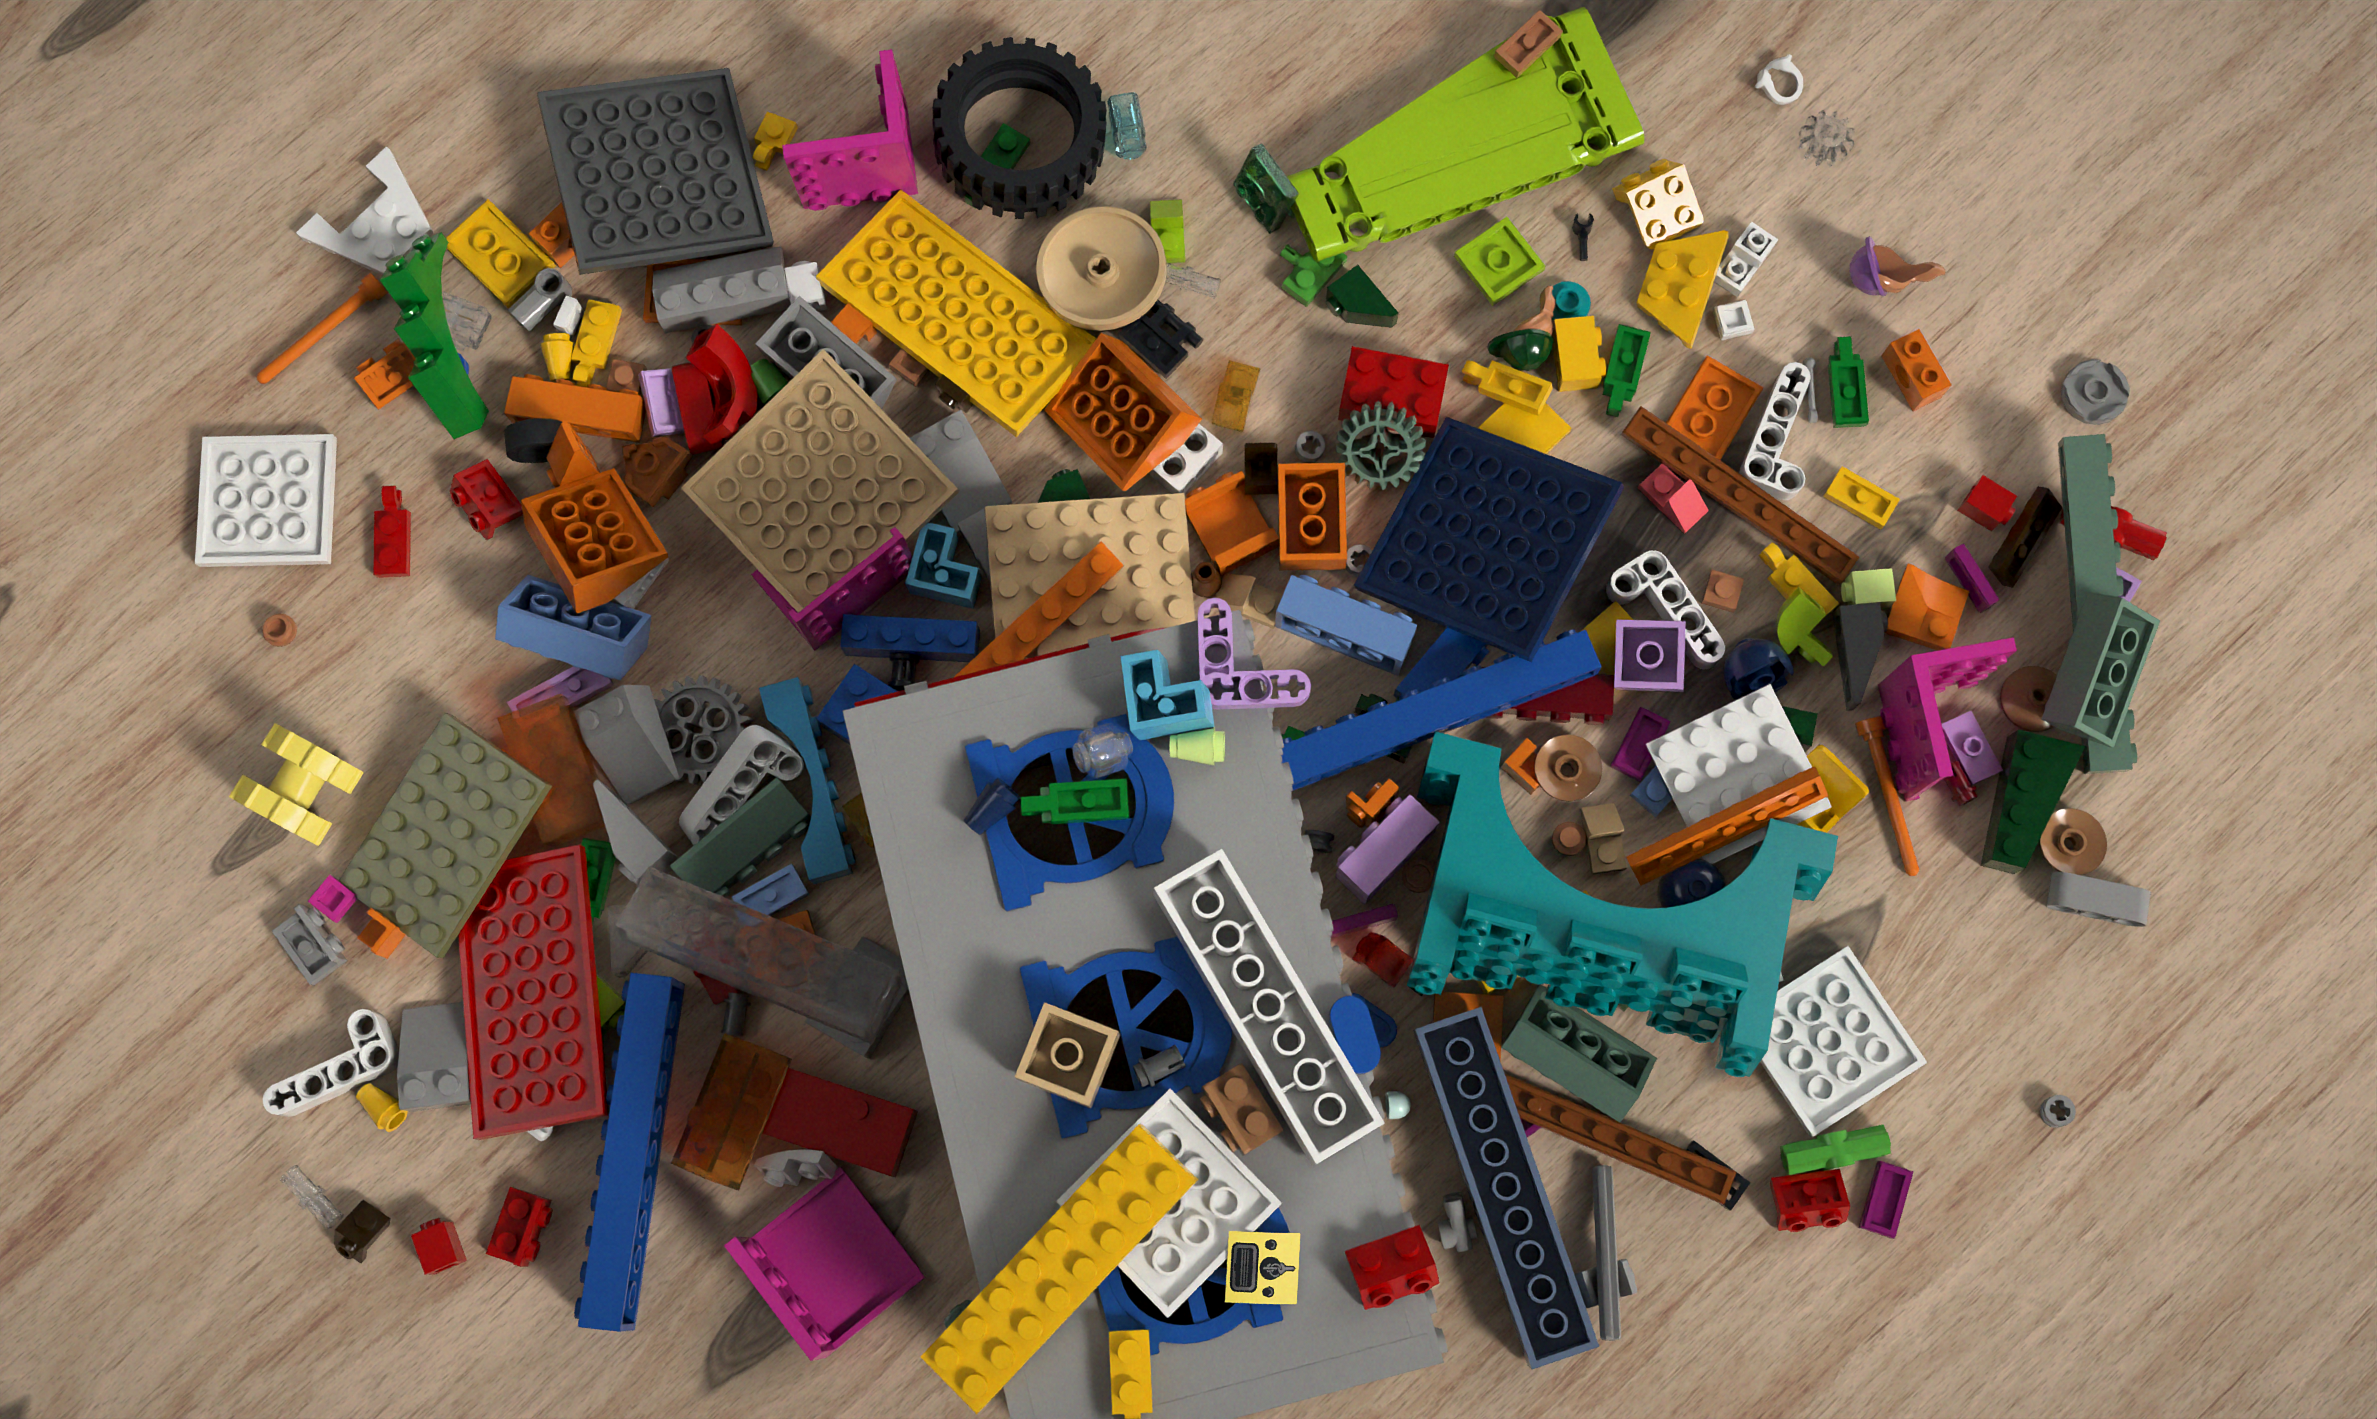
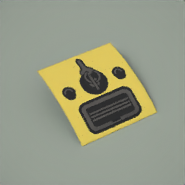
M1229 1231L1225 1302L1297 1304L1300 1233Z

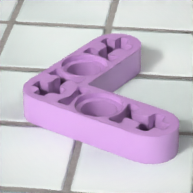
M1220 598L1207 599L1200 605L1198 609L1200 680L1208 689L1213 688V682H1221V687L1224 689H1233L1234 684L1232 680H1240L1238 687L1240 700H1233L1234 692L1222 693L1220 700H1215L1213 694L1210 693L1212 709L1301 706L1307 701L1310 696L1311 683L1307 675L1300 670L1234 671L1232 612L1230 606ZM1211 608H1218L1219 614L1226 616L1219 619V634L1226 632L1227 637L1221 635L1203 637L1204 633L1211 635V620L1204 618V615L1210 614ZM1212 644L1224 646L1227 651L1225 660L1220 663L1208 661L1205 657L1207 647ZM1271 679H1278L1277 687H1286L1291 679H1296L1298 686H1304L1305 690H1299L1298 697H1290V692L1287 690H1278V699H1271L1273 690ZM1251 680H1260L1265 684L1267 691L1262 698L1251 699L1245 694V685Z

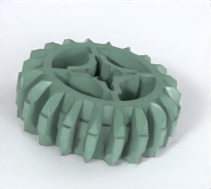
M1378 400L1375 402L1374 410H1371L1365 403L1362 405L1361 413L1353 410L1350 414L1351 420H1343L1341 425L1343 430L1338 431L1337 439L1340 442L1336 445V452L1342 454L1339 456V463L1347 465L1345 470L1347 476L1357 473L1355 478L1357 484L1366 479L1368 480L1367 486L1369 489L1374 486V482H1378L1381 489L1384 490L1386 489L1387 482L1390 481L1396 488L1399 486L1400 478L1408 482L1411 478L1410 471L1417 472L1419 470L1420 464L1418 461L1424 460L1425 452L1421 449L1425 448L1426 440L1421 438L1423 434L1422 426H1414L1417 420L1415 415L1405 418L1407 411L1405 407L1395 412L1394 404L1391 402L1388 404L1387 409H1382V405ZM1374 426L1372 434L1362 436V439H1355L1362 430ZM1387 427L1396 430L1400 434H1393L1389 432ZM1379 435L1380 443H1383L1385 447L1383 456L1381 455V448H1377L1378 444H1376ZM1400 452H1406L1399 461L1387 465L1390 457L1399 456ZM1362 457L1371 459L1375 464L1367 462Z

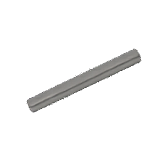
M1598 1165L1593 1167L1592 1177L1600 1338L1605 1341H1615L1621 1338L1613 1169L1611 1166Z

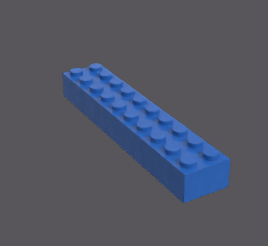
M630 972L629 981L626 980L623 985L622 1000L626 1001L624 1015L619 1016L617 1023V1035L621 1036L619 1050L614 1051L612 1057V1070L616 1071L614 1085H609L606 1103L610 1106L609 1119H605L602 1125L601 1139L605 1141L604 1153L599 1155L597 1159L596 1175L600 1176L598 1190L593 1191L590 1205L591 1211H595L593 1226H588L585 1237V1246L589 1247L588 1260L584 1261L581 1266L580 1282L584 1283L582 1297L577 1298L574 1310V1317L579 1319L578 1327L617 1332L635 1330L685 984L673 977Z

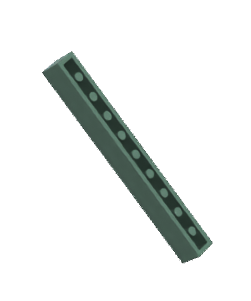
M2105 434L2063 437L2058 442L2073 632L2088 592L2115 597L2123 595L2122 576H2117L2116 563H2119L2121 558L2120 545L2118 542L2114 543L2113 529L2118 527V516L2116 509H2111L2110 496L2115 495V481L2113 476L2108 475V463L2112 462V446L2110 443H2106ZM2132 709L2127 710L2114 748L2081 737L2082 745L2085 746L2083 750L2084 774L2127 772L2133 769L2132 764L2137 763L2136 744L2130 741V730L2134 729L2135 724Z

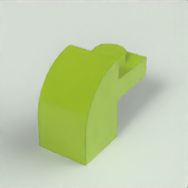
M1799 587L1789 596L1778 611L1776 618L1778 638L1781 646L1788 654L1799 645L1798 652L1807 661L1813 664L1817 660L1822 666H1825L1833 657L1831 649L1814 636L1811 631L1826 616V613L1821 605Z

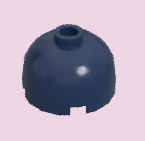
M1748 638L1738 642L1727 656L1723 667L1727 688L1735 700L1768 684H1771L1774 692H1777L1787 684L1785 677L1789 673L1792 676L1794 674L1793 665L1783 648L1766 639Z
M1696 859L1663 875L1658 884L1657 897L1662 908L1681 906L1704 899L1727 885L1724 876L1716 866L1706 860Z

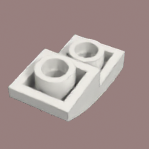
M1751 222L1720 264L1714 282L1738 297L1771 252L1778 239Z
M817 1150L777 1152L756 1159L754 1164L764 1175L763 1179L777 1187H782L783 1184L798 1186L802 1176L812 1180H817L818 1177L832 1179L837 1168L823 1151Z

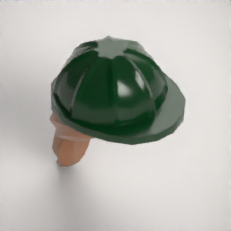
M1547 286L1540 294V313L1522 321L1513 332L1499 335L1489 341L1487 348L1491 355L1503 358L1511 367L1520 371H1529L1541 366L1549 356L1554 343L1551 336L1553 330V310L1555 308V299L1552 295L1553 286Z

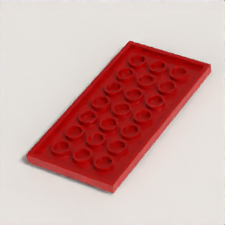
M578 844L507 859L458 934L473 1139L476 1140L609 1116L606 1103L607 1088L585 847Z

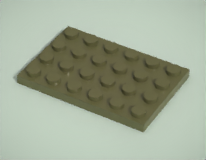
M444 713L339 881L356 894L355 897L369 908L371 907L379 911L401 928L400 931L437 958H444L552 788V785L452 714Z

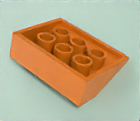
M1100 333L1059 392L1044 410L1123 491H1127L1180 448L1202 420L1123 341Z
M615 468L521 499L525 528L576 614L610 602L668 558V552Z

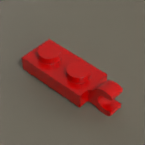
M382 486L381 496L384 510L374 511L373 575L377 578L410 576L411 512L407 509L401 510V490H396V486Z

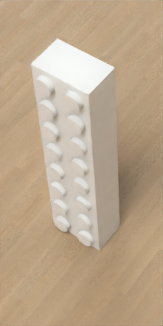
M1220 849L1154 887L1153 896L1312 1167L1385 1124L1224 851Z

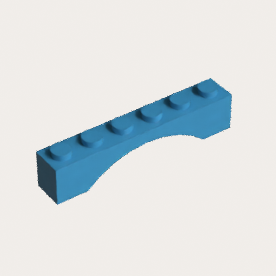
M798 677L760 687L759 690L767 720L774 728L786 735L797 747L810 775L813 792L812 816L808 832L801 846L809 881L815 885L853 874L851 864L856 863L852 845H845L842 832L848 831L843 812L837 813L834 800L839 799L835 781H829L826 768L831 767L826 748L820 749L817 737L822 736V730L819 722L816 720L817 716L812 717L809 705L814 704L809 685L803 686Z

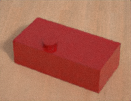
M783 1066L759 1133L810 1150L823 1151L828 1156L896 1178L918 1111Z

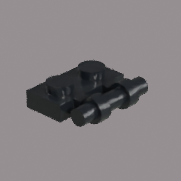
M1157 299L1150 308L1155 313L1151 318L1144 314L1134 322L1125 325L1118 333V336L1167 379L1188 357V351L1181 345L1188 342L1196 349L1204 339L1195 332L1196 328L1190 322L1185 323L1174 314V308L1168 303L1163 304ZM1166 323L1176 333L1170 337L1160 328L1162 324Z

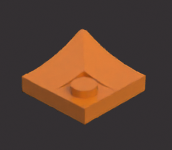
M1908 563L1896 592V602L1891 606L1887 618V631L1884 633L1937 651L1950 649L1969 590L1940 580Z

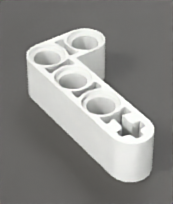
M1797 362L1786 365L1777 377L1739 471V474L1772 497L1780 500L1794 498L1804 486L1806 479L1800 467L1779 459L1811 377L1808 368L1802 363ZM1794 376L1796 378V385L1790 393H1786L1785 391L1790 383L1789 377ZM1777 404L1783 405L1788 410V416H1778L1774 412L1773 406ZM1761 435H1772L1776 440V446H1766L1761 440ZM1759 464L1764 469V476L1757 477L1751 474L1749 465ZM1780 477H1791L1795 482V488L1787 489L1783 487Z
M1653 550L1645 552L1613 573L1606 587L1607 596L1612 602L1616 601L1618 604L1624 605L1645 593L1663 621H1681V618L1688 617L1695 622L1696 629H1686L1685 653L1697 668H1713L1723 657L1725 652L1723 639L1666 556L1661 552ZM1643 564H1654L1658 568L1659 574H1647ZM1618 580L1627 581L1631 586V591H1619L1615 582ZM1670 590L1674 592L1677 596V602H1667L1662 596V591ZM1700 633L1703 634V637L1701 639L1698 638L1696 642H1693V640H1695ZM1703 648H1711L1713 650L1712 655L1709 653L1703 655L1701 650Z
M751 725L745 728L682 812L679 818L681 829L691 843L696 845L743 806L767 772L781 780H792L801 774L804 767L803 759L787 740L758 725Z
M360 1009L352 1013L348 1019L347 1028L354 1049L267 1088L263 1095V1106L265 1109L275 1115L295 1116L394 1071L398 1066L399 1050L386 1018L380 1013L367 1009ZM371 1017L374 1023L373 1029L368 1034H364L362 1024L367 1018ZM383 1048L386 1052V1059L380 1066H377L374 1062V1056L378 1050ZM348 1063H352L354 1067L353 1075L348 1080H345L342 1075L343 1068ZM319 1077L322 1086L320 1091L313 1095L310 1086L312 1081ZM283 1094L292 1096L284 1101V1106H280V1102L284 1100Z

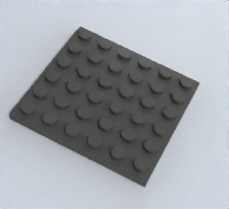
M730 68L537 92V100L579 275L773 246L774 240Z

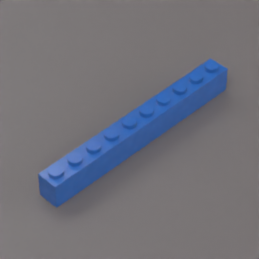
M1575 629L1558 635L1556 637L1557 641L1546 645L1542 642L1532 662L1517 656L1513 657L1510 653L1496 658L1493 661L1494 665L1483 669L1481 665H1477L1463 671V676L1452 681H1450L1449 677L1439 679L1430 685L1431 689L1420 693L1417 689L1408 691L1399 696V701L1387 705L1386 701L1376 703L1367 708L1368 712L1357 717H1355L1354 713L1342 716L1335 721L1336 725L1325 729L1322 725L1313 727L1304 732V737L1294 741L1291 738L1282 739L1284 748H1282L1281 763L1288 762L1294 781V784H1292L1293 791L1434 737L1435 731L1440 733L1452 731L1598 675L1602 666L1587 631L1583 630L1576 633Z

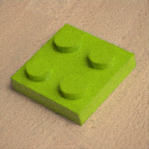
M1505 217L1454 253V258L1492 306L1542 273L1546 267L1508 217Z

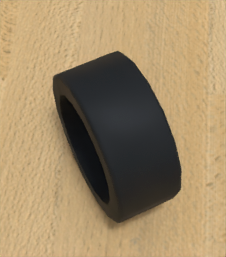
M537 418L522 420L508 425L504 429L507 458L520 463L548 462L546 457L562 422L554 419Z

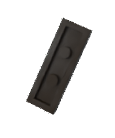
M2039 486L2036 488L1988 566L2003 586L2011 588L2015 586L2062 509V506L2049 488Z

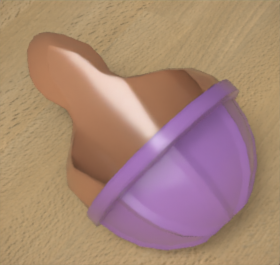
M1870 236L1865 239L1866 245L1860 248L1852 257L1849 268L1852 283L1861 292L1868 295L1886 296L1887 292H1901L1910 282H1930L1934 278L1946 273L1942 265L1934 262H1924L1916 265L1908 264L1890 247L1875 245Z

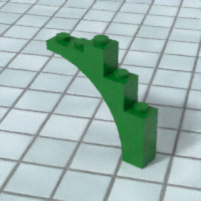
M440 232L431 237L425 234L417 238L412 243L413 248L405 257L398 255L389 260L385 265L386 270L380 281L401 309L399 313L401 317L394 330L416 358L413 362L415 365L408 378L452 438L456 439L480 429L489 410L478 395L462 365L447 323L442 298L441 271L443 256L449 242L443 233Z

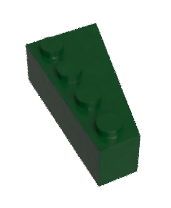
M2019 729L2007 737L2001 763L2003 771L1999 773L1980 866L2011 874L2026 868L2085 746Z

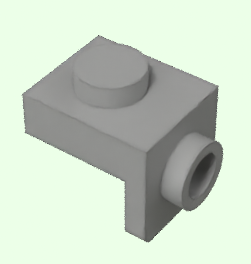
M1627 1259L1617 1260L1619 1298L1637 1293L1635 1276ZM1597 1267L1576 1273L1575 1278L1586 1308L1599 1305Z

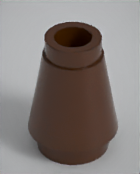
M1201 562L1191 573L1192 590L1196 595L1210 597L1220 590L1222 578L1218 570L1211 563ZM1207 574L1210 576L1208 578H1202L1200 575Z

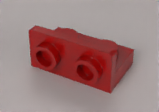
M488 459L453 475L450 488L451 499L457 507H462L468 515L471 527L476 532H480L485 540L493 538L496 528L523 516L522 504Z
M1840 1169L1771 1177L1770 1188L1778 1214L1776 1221L1778 1231L1800 1232L1808 1227L1822 1225L1826 1228H1833L1847 1221L1850 1202Z
M510 1187L486 1254L511 1262L519 1267H528L530 1262L535 1261L539 1253L541 1243L538 1242L541 1229L548 1226L552 1217L553 1209L550 1208L552 1200Z

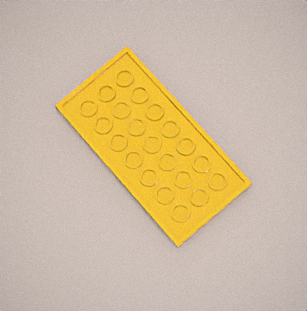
M901 189L816 275V279L824 289L845 305L848 303L871 321L873 327L939 378L944 374L970 395L971 403L1015 437L1028 426L1059 392L1096 340L1086 330L1073 326L1058 317L1049 308L1043 297Z

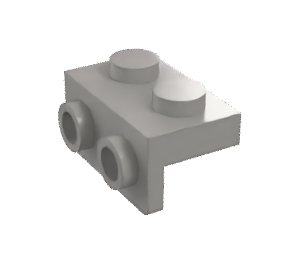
M298 904L294 907L296 913L273 929L272 932L307 982L315 986L347 962V959L342 954L345 947L333 933L329 935L322 926L326 921L315 907L309 908Z

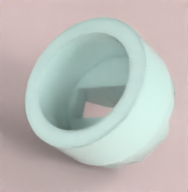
M1400 1091L1386 1092L1387 1118L1399 1119L1405 1117L1411 1108L1410 1099Z

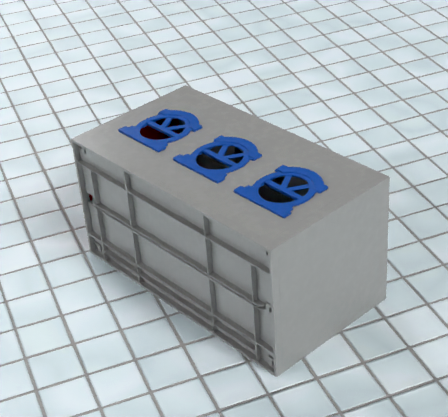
M1240 609L1232 611L1234 671L1263 670L1260 655H1254L1253 653L1255 637L1250 619L1243 620ZM1220 614L1208 617L1211 620V635L1204 633L1203 637L1206 638L1212 635L1227 637L1226 632L1219 634V619L1226 616ZM1198 620L1169 628L1146 629L1110 637V634L1088 639V643L929 684H927V681L907 685L904 686L905 690L855 702V708L843 710L980 1292L1057 1212L1061 1206L1056 1201L1169 1089L1227 1146L1220 1134L1226 1128L1218 1115L1211 1119L1199 1098L1205 1095L1201 1089L1203 1085L1243 1063L1284 1130L1244 1156L1241 1155L1239 1150L1233 1153L1282 1203L1254 1232L1300 1233L1297 1304L1235 1303L1226 1312L1211 1319L1208 1316L1200 1285L1188 1297L1194 1324H1169L1148 1316L1131 1301L1123 1287L1120 1269L1117 1266L1003 1387L1010 1419H1124V1414L1112 1415L1109 1331L1149 1329L1153 1413H1141V1419H1234L1444 1363L1442 1353L1448 1352L1442 1328L1434 1327L1431 1314L1437 1313V1308L1431 1289L1422 1294H1410L1396 1299L1386 1307H1373L1365 1310L1346 1259V1250L1414 1227L1410 1211L1403 1213L1399 1198L1405 1196L1400 1173L1393 1174L1389 1160L1395 1157L1390 1135L1382 1136L1381 1129L1378 1127L1312 1167L1153 896L1154 887L1222 849L1295 973L1303 975L1309 982V996L1333 1035L1329 1021L1330 1009L1338 999L1352 996L1349 984H1341L1340 972L1344 968L1338 945L1331 947L1330 936L1332 931H1334L1328 908L1321 910L1320 899H1322V894H1324L1318 871L1311 873L1310 863H1312V857H1314L1309 836H1301L1302 821L1304 819L1299 799L1291 800L1292 784H1294L1289 763H1281L1284 744L1279 726L1273 727L1272 724L1274 708L1212 709L1215 731L1225 732L1224 762H1215V766L1170 758V735L1139 740L1130 731L1120 656L1159 650L1167 659L1171 685L1200 680ZM1212 644L1205 651V657L1212 663H1220L1227 656L1226 649L1220 644ZM1232 680L1234 684L1233 689H1224L1221 687V682H1213V688L1209 689L1210 693L1213 694L1215 700H1220L1222 693L1234 692L1233 700H1240L1238 693L1240 680ZM1260 680L1249 681L1244 687L1245 694L1251 699L1262 698L1266 691H1263L1262 685L1264 683ZM1096 752L1102 753L1104 759L1081 781L1105 780L1117 767H1121L1129 776L1136 797V809L1133 818L1086 822L1123 832L1125 835L1114 849L1098 859L1092 858L1083 822L1067 823L1078 865L1052 864L1029 854L1013 837L1007 815L985 830L981 835L974 832L963 820L968 815V812L988 782L993 783L997 777L1012 787L1022 771L1053 764L1057 783L1073 782L1067 760ZM1128 969L1143 970L1161 976V981L1131 1010L1122 971ZM1106 974L1135 1091H1115L1100 1087L1090 1109L1017 1080L1015 1078L1017 1069L1044 1002L1067 1011L1071 1001L1083 987L1094 979ZM1175 989L1182 992L1192 1012L1194 1031L1193 1039L1189 1043L1136 1028ZM1175 1044L1186 1067L1173 1072L1153 1087H1150V1085L1142 1087L1132 1067L1139 1063V1058H1143L1140 1046L1162 1052ZM1373 1071L1366 1074H1356L1382 1119H1385L1379 1096L1372 1097L1369 1086L1374 1081ZM1218 1267L1206 1280L1226 1285L1227 1269Z

